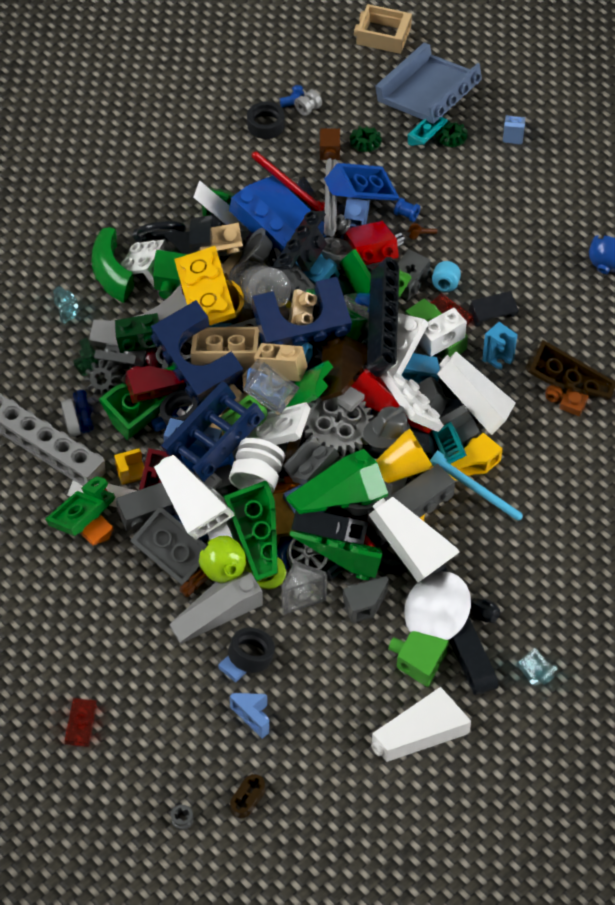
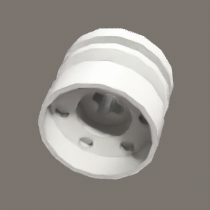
M246 438L241 440L235 457L236 461L233 463L228 478L229 481L240 490L267 481L271 492L274 493L279 478L277 473L281 471L285 459L284 451L277 445L262 439Z

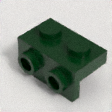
M158 313L115 320L116 341L120 353L156 347L150 336L153 335L151 326L159 322Z

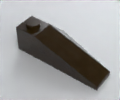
M346 335L342 337L332 336L325 341L322 349V363L328 360L333 368L323 378L328 387L321 394L322 401L344 395L354 383L353 378L364 372L362 367L367 365V345Z
M542 340L531 353L525 367L528 373L548 384L607 400L611 399L615 389L614 380L545 340Z

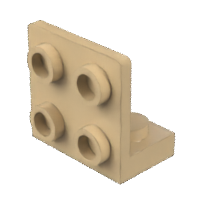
M239 223L212 227L213 240L211 246L200 247V250L216 246L217 252L226 251L227 255L240 253L239 249L243 248Z

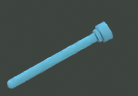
M437 450L430 460L433 466L438 463L449 475L515 520L519 521L523 518V514L446 462L445 455Z

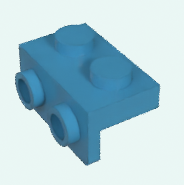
M322 254L319 255L310 271L304 272L315 285L316 281L329 279L331 275L337 278L340 276L337 270L338 265L330 258L327 260L323 258Z

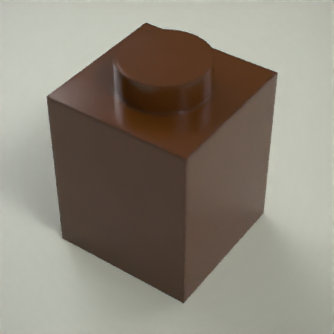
M320 128V160H328L329 158L340 160V128Z

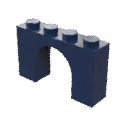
M333 277L316 281L315 294L321 315L316 321L308 325H295L288 322L280 313L274 291L252 296V309L262 342L266 344L302 346L307 342H321L328 337H342L349 333L352 321L338 278Z
M195 300L152 325L153 335L150 337L156 347L160 346L164 351L162 356L167 364L172 363L174 366L173 372L180 382L183 380L186 384L185 390L191 399L195 398L198 404H200L222 381L230 386L241 380L244 370L232 351L214 362L202 366L190 364L183 359L180 351L184 342L210 326L207 314L198 301Z

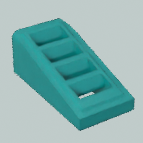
M451 422L444 425L439 432H431L440 452L445 455L446 462L451 464L467 456L460 437Z

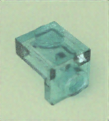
M58 286L53 290L54 301L60 307V321L65 324L79 313L78 302L70 291H66Z
M536 648L530 650L516 663L533 686L540 683L545 685L555 677L553 673L558 669L556 664L550 666Z

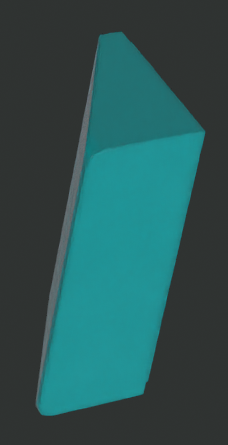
M439 117L434 124L423 119L407 135L408 145H424L447 123V119Z

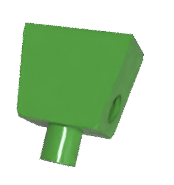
M412 631L406 641L393 637L388 650L398 654L397 668L424 686L429 687L447 654L448 640Z

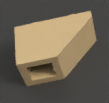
M261 343L254 357L256 363L280 380L301 381L308 367L303 346Z

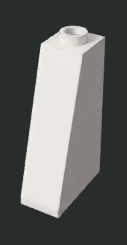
M455 352L451 357L447 355L440 362L441 369L437 375L484 428L493 435L507 420L516 402L459 353Z
M174 455L162 459L154 467L187 533L197 540L235 516L233 511Z
M394 497L387 501L382 498L373 505L375 510L369 514L370 518L417 582L427 577L459 553V550Z
M440 687L373 732L371 747L377 756H382L388 762L467 735L470 732L471 720Z

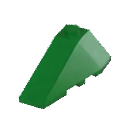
M362 449L345 456L289 494L286 500L299 514L325 511L328 507L340 505L341 508L349 507V504L361 502V505H368L387 497L388 491L378 463Z

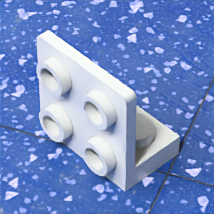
M165 239L137 242L130 247V251L121 262V266L133 272V274L143 273L154 287L153 272L156 249L169 252L174 251Z

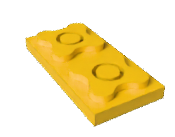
M216 246L174 259L187 305L197 300L208 316L209 325L236 317Z

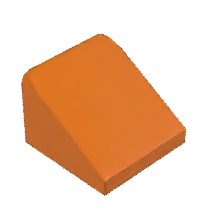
M100 515L97 519L90 522L80 534L94 546L110 539L113 526Z

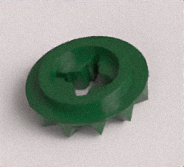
M448 120L436 132V139L444 146L457 147L467 140V129L464 128V124L459 125L457 121L451 123ZM454 131L455 133L449 137V133Z
M368 125L366 128L359 126L350 135L351 146L361 152L374 151L382 142L381 133L377 132L375 127L370 129ZM362 136H366L367 138H369V142L365 138H362Z

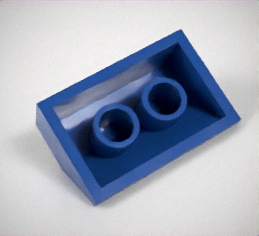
M337 163L324 179L329 191L335 196L399 200V196L382 166Z

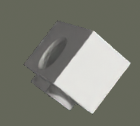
M452 308L428 321L429 324L418 344L431 357L464 339L467 321L455 308Z

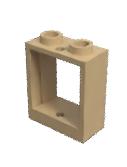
M367 4L365 11H361L360 23L356 24L354 29V36H357L356 44L401 54L411 30L412 13ZM370 22L398 28L395 36L368 31L367 29Z

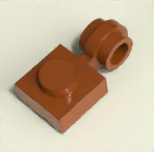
M551 385L547 387L545 391L547 400L550 402L560 401L559 409L580 417L588 401V395L570 389L567 390L566 394H563V389L559 386Z

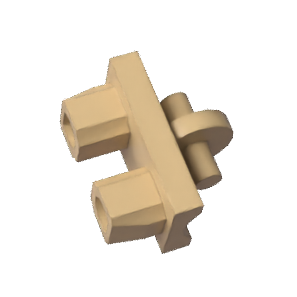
M299 289L294 290L291 308H288V322L295 325L313 323L314 317L312 314L314 305L317 302V296Z

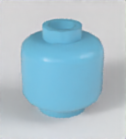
M450 261L438 263L432 275L434 287L442 292H451L457 288L461 276L459 267Z

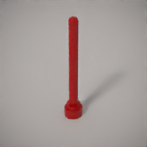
M257 151L252 153L251 156L257 163L307 203L312 211L324 210L325 212V202L316 201L260 153Z

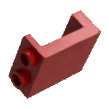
M383 221L351 227L344 234V240L349 243L353 250H357L365 265L381 262L386 257L393 259L399 257L397 238Z

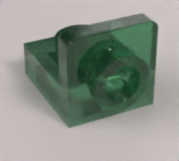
M87 337L79 341L82 350H79L81 357L73 360L74 366L81 376L87 375V369L93 370L92 363H97L99 366V362L94 358L96 351Z

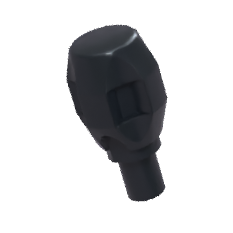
M471 598L470 610L477 619L485 623L497 621L500 616V609L494 602L488 599Z

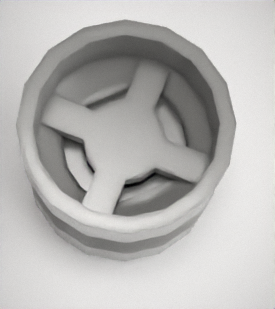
M310 89L305 93V96L296 98L294 104L302 116H307L312 112V109H318L322 106V100L315 90Z

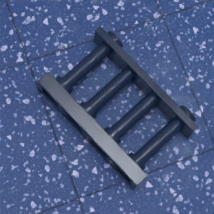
M223 381L161 445L169 457L174 455L179 459L183 456L194 464L192 469L203 482L237 448L240 441L245 439L265 418V415L255 402L248 409L234 400L236 396L228 384ZM227 407L241 415L233 425L219 417ZM212 423L225 431L224 435L217 442L203 433ZM197 439L210 448L202 458L188 449Z

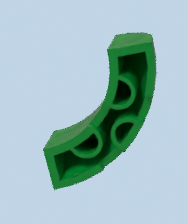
M110 227L103 228L94 241L91 256L92 270L96 280L104 287V291L118 301L125 303L134 289L133 272L122 267L113 256L117 247L116 229Z

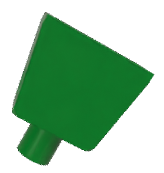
M156 249L153 280L154 288L160 290V297L167 299L180 285V278L174 259L188 254Z

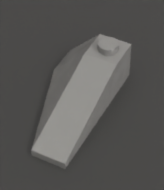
M244 570L242 575L226 583L215 582L174 619L169 626L179 643L182 644L262 606V589L253 575Z

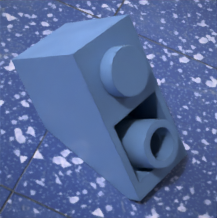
M347 197L344 216L345 219L351 220L349 228L366 224L370 199Z

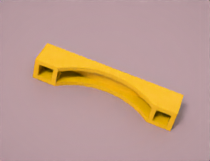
M482 433L477 438H472L464 448L467 456L451 463V465L467 476L486 474L501 461L503 448L486 434ZM425 514L420 517V519L423 520V521H424Z

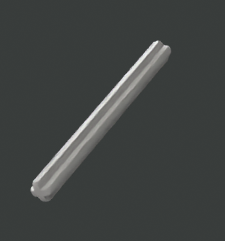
M329 158L327 160L326 176L338 163L336 159L332 160ZM325 182L326 215L324 217V234L333 237L336 232L337 196L331 194Z

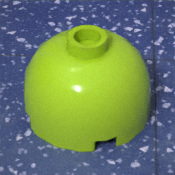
M218 536L207 542L208 546L200 552L199 564L201 570L209 579L217 583H226L242 575L246 567L247 558L243 547L237 540L230 536Z

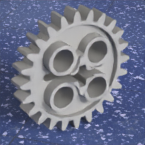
M318 398L313 402L307 403L311 409L303 429L305 439L315 436L320 445L335 448L343 456H345L347 450L352 454L355 448L362 450L363 444H368L364 439L363 431L365 426L374 419V415H370L371 408H365V401L361 402L351 412L333 402V398L324 401Z

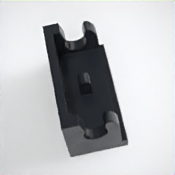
M511 291L472 300L468 310L475 326H479L482 321L506 315L515 317V314L519 312Z

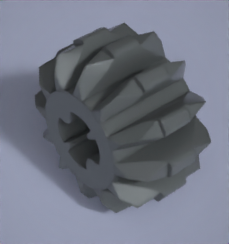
M100 360L99 366L97 363H92L93 370H86V373L91 375L84 379L85 382H91L87 389H94L95 396H98L100 392L102 396L105 395L116 385L120 384L116 382V379H122V375L115 374L120 370L119 367L112 369L113 362L108 361L106 364L104 360ZM100 375H105L104 377L107 379V382H102Z

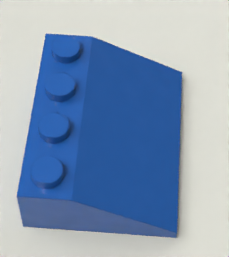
M273 175L243 188L231 198L229 211L252 233L260 228L265 229L267 237L273 244L271 252H273L274 248H278L281 252L283 251L296 228L304 219L305 214L311 211ZM321 221L318 229L322 236L325 237L324 222Z

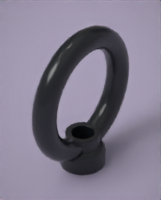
M177 221L149 223L135 228L133 237L136 243L147 242L151 239H165V232L186 231V225Z

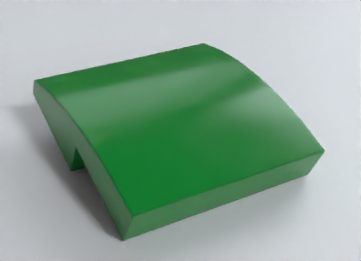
M354 249L340 261L339 266L356 294L370 293L371 274L357 250Z
M328 360L305 371L301 381L293 382L288 393L286 407L305 402L309 403L318 399L328 387L323 378L333 368Z

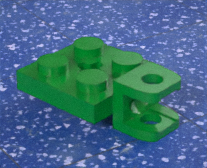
M97 476L81 488L83 493L76 491L46 517L45 520L49 526L76 536L90 522L97 519L116 497L114 493L104 490L108 485L107 480Z

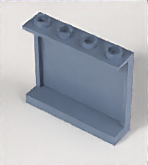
M423 43L375 86L377 100L380 103L422 120L426 119L427 122L434 124L439 117H442L482 80L479 63L471 69L465 68L432 55L430 45Z

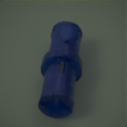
M77 390L73 393L75 413L79 421V429L83 433H88L94 429L91 419L92 409L88 405L86 391Z

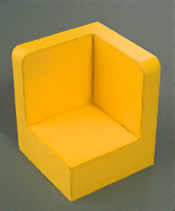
M140 448L114 455L116 470L122 485L142 479L144 465Z

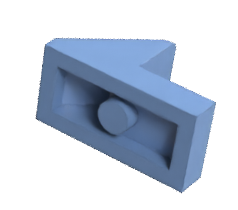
M231 694L230 708L262 739L268 735L269 718L262 712L267 707V695Z

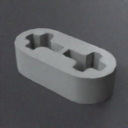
M72 399L60 401L69 437L80 435Z

